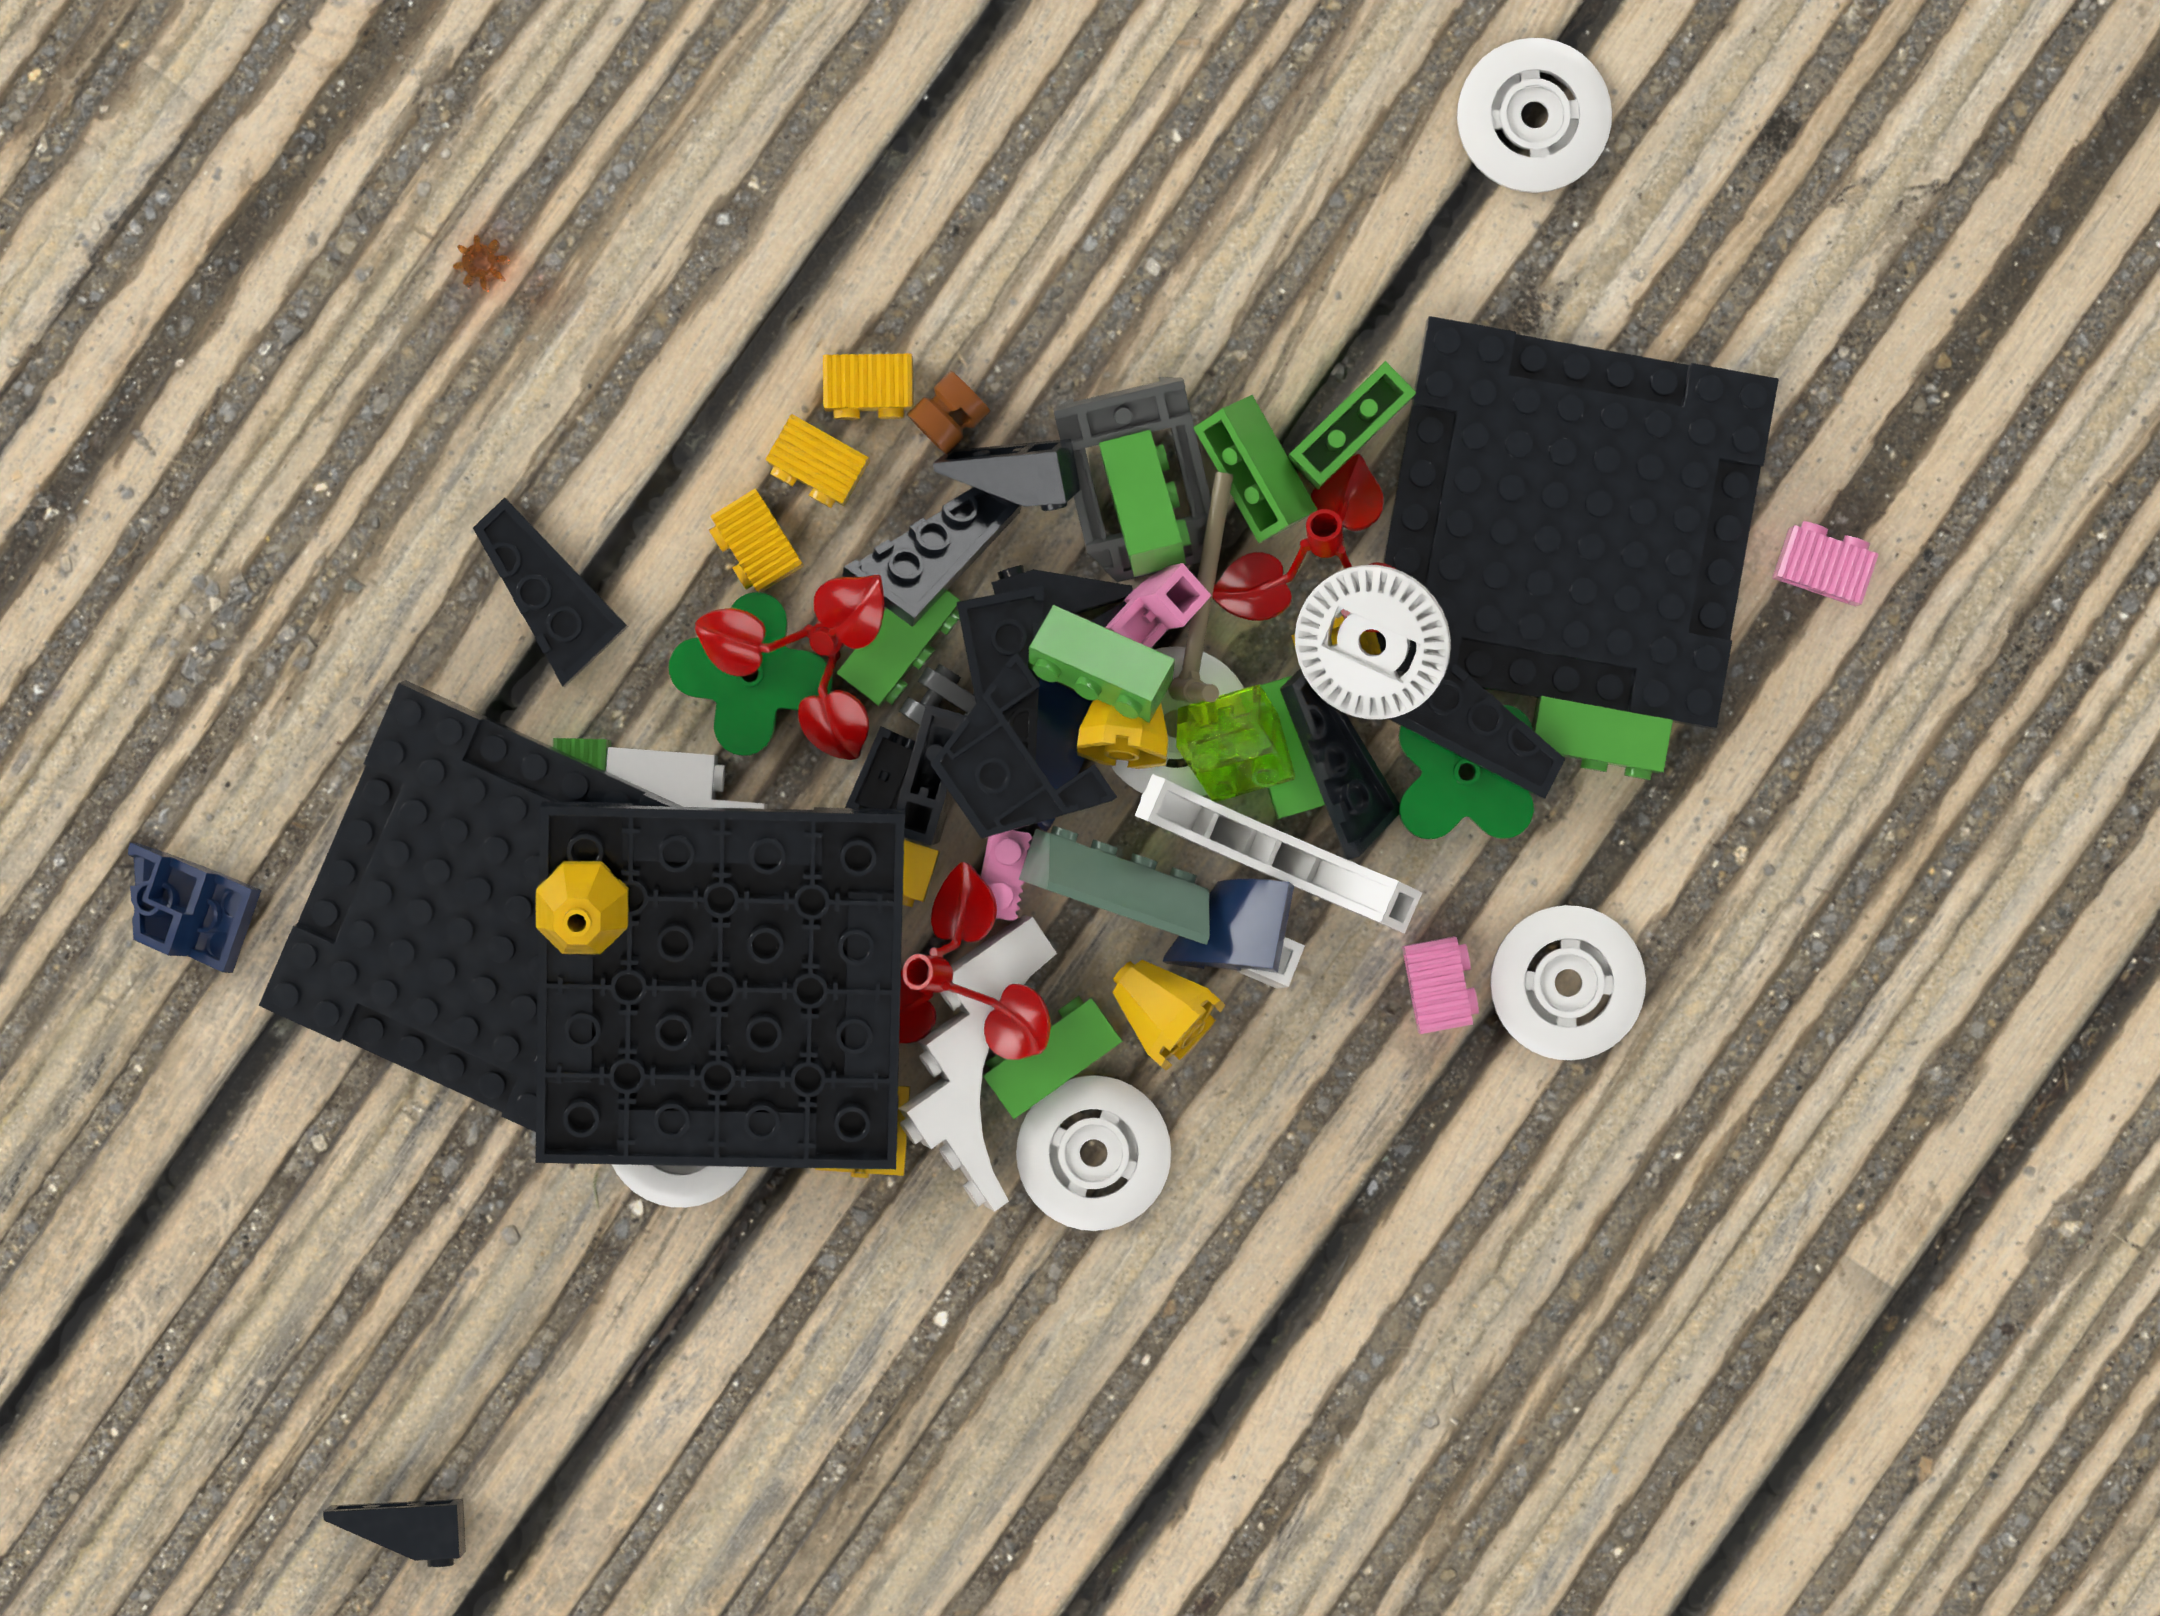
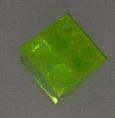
M1260 684L1220 695L1214 702L1201 701L1178 708L1176 748L1212 801H1222L1295 780V772L1278 712Z

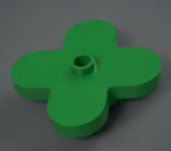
M762 592L748 593L738 598L731 606L734 609L747 611L763 622L766 632L762 643H771L787 636L788 618L782 604L771 595ZM696 637L683 641L674 649L668 668L670 678L679 691L691 697L710 699L716 702L714 732L720 745L733 754L751 756L764 750L771 742L775 731L778 710L789 709L798 711L799 704L805 697L819 696L818 687L827 665L823 658L810 651L789 649L786 646L769 653L761 652L762 664L758 668V677L753 682H746L742 676L729 675L718 669L707 656L699 638ZM831 676L828 684V694L831 693L833 687V676Z
M1503 705L1532 729L1528 717L1521 710L1513 706ZM1402 726L1399 727L1398 741L1404 755L1420 770V776L1406 789L1399 803L1400 820L1408 832L1421 839H1437L1448 834L1464 817H1468L1485 834L1498 839L1515 837L1529 826L1533 818L1534 804L1527 790ZM1464 763L1472 765L1475 770L1474 777L1469 781L1461 779L1458 773L1460 766Z

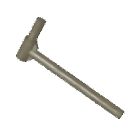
M1215 472L1197 578L1212 596L1233 474ZM1212 596L1190 619L1182 671L1178 677L1173 679L1168 688L1169 695L1176 701L1188 703L1214 702L1219 697L1218 688L1213 684H1206L1201 681L1199 674Z

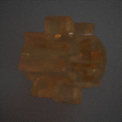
M474 235V245L468 248L462 245L457 246L463 254L462 262L453 264V268L456 271H466L468 273L463 280V284L467 288L472 286L476 280L480 282L485 292H489V282L495 279L501 282L506 281L505 277L500 273L501 265L510 263V259L507 256H497L495 254L500 247V243L496 239L486 246L483 245V241L478 235ZM476 256L482 259L487 256V261L491 264L487 271L481 268L476 271L477 267L472 263Z

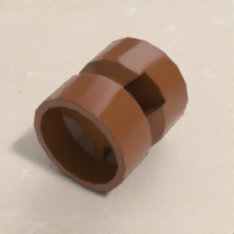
M952 371L946 374L933 387L935 396L932 399L923 397L907 413L911 421L946 455L964 439L963 429L965 427L974 429L991 412L977 394Z

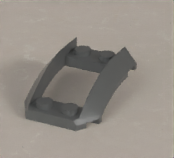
M1159 377L1158 382L1075 402L1071 398L1054 408L1053 411L1060 440L1071 439L1081 489L1074 495V500L1087 554H1090L1116 582L1158 572L1155 571L1134 577L1122 532L1106 536L1085 448L1099 445L1100 442L1146 430L1154 432L1170 428L1191 516L1176 519V521L1185 519L1191 545L1183 547L1186 561L1184 565L1200 563L1211 496L1196 433L1193 428L1194 424L1184 379Z

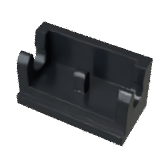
M880 726L845 808L895 809L916 741Z

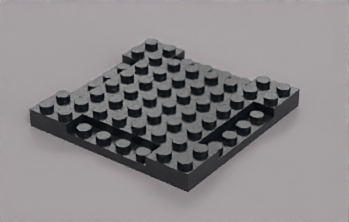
M1429 316L1426 320L1414 387L1416 394L1411 404L1383 563L1415 578L1435 597L1443 610L1449 627L1451 640L1450 660L1460 666L1481 687L1535 698L1545 696L1671 719L1674 723L1715 729L1718 725L1732 640L1730 638L1760 469L1764 466L1779 378L1695 363L1690 365L1519 335L1516 334V331ZM1375 632L1381 652H1383L1386 647L1385 637L1381 632ZM1410 640L1408 655L1404 662L1396 669L1397 673L1404 674L1409 670L1416 654V642Z
M404 680L398 683L363 763L366 766L298 923L293 925L259 1006L337 1042L345 1040L496 1109L502 1112L501 1117L536 1132L538 991L536 889L539 886L540 805L542 801L633 803V806H683Z
M542 801L540 805L539 885L563 861H602L611 870V873L628 887V928L601 954H562L538 930L535 1163L896 1170L904 809L814 807V810L633 806V803ZM575 914L577 919H585L582 915Z

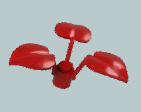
M1361 454L1354 455L1319 490L1313 489L1310 497L1317 511L1313 512L1306 521L1307 538L1300 541V549L1289 571L1284 574L1282 563L1273 555L1264 552H1252L1239 557L1228 566L1222 577L1214 585L1212 599L1221 608L1234 616L1252 621L1269 620L1280 615L1292 602L1291 591L1286 583L1291 582L1295 578L1307 552L1310 550L1314 555L1321 558H1330L1336 555L1339 557L1344 569L1352 567L1346 554V548L1343 546L1342 526L1350 531L1364 530L1379 519L1384 508L1381 487L1370 472ZM1375 562V563L1369 564V565H1380V566H1385V567H1391V568L1395 569L1394 567H1392V566H1390V565H1388V564H1384V563H1380V562ZM1342 609L1340 611L1344 620L1350 614V612L1345 609ZM1374 629L1366 630V632H1379Z
M880 575L838 577L826 581L818 588L814 596V612L819 621L814 626L808 624L802 630L771 643H762L766 632L763 622L755 615L744 610L734 608L713 610L702 615L695 622V631L711 662L721 671L733 676H746L754 673L762 664L761 652L769 653L808 637L813 651L819 655L828 656L829 660L818 687L819 696H807L799 704L798 719L800 727L808 740L824 753L846 760H854L860 757L862 747L869 732L867 711L859 699L846 691L836 690L828 694V684L836 662L841 657L839 650L844 645L853 649L866 647L875 640L880 632L884 615V592Z
M961 862L950 872L937 893L932 907L931 925L934 934L940 939L952 941L940 948H931L930 955H912L906 960L903 970H901L899 1043L909 1044L918 1042L931 1032L936 1022V1011L929 1000L934 996V993L945 990L985 1003L994 1008L985 1020L984 1035L986 1043L995 1054L1011 1060H1020L1040 1055L1047 1047L1051 1023L1047 1006L1038 992L1026 985L1011 984L1004 989L1000 1001L993 997L954 984L952 982L953 969L949 962L943 958V955L959 948L962 939L967 942L982 940L995 923L997 904L994 894L969 863Z

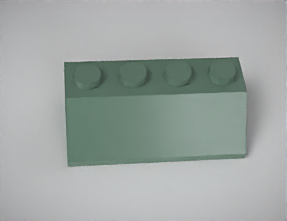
M1054 825L1051 833L1038 829L1035 830L1018 880L1207 945L1210 937L1209 889L1195 884L1197 875L1172 867L1170 874L1167 875L1155 870L1157 861L1134 853L1131 860L1127 861L1116 857L1117 847L1094 839L1091 847L1076 843L1077 833Z

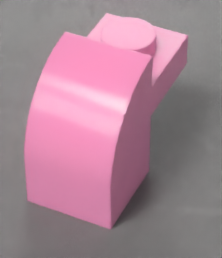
M1183 563L1171 565L1159 570L1135 588L1124 599L1127 604L1105 628L1152 648L1168 629L1184 627L1212 595Z

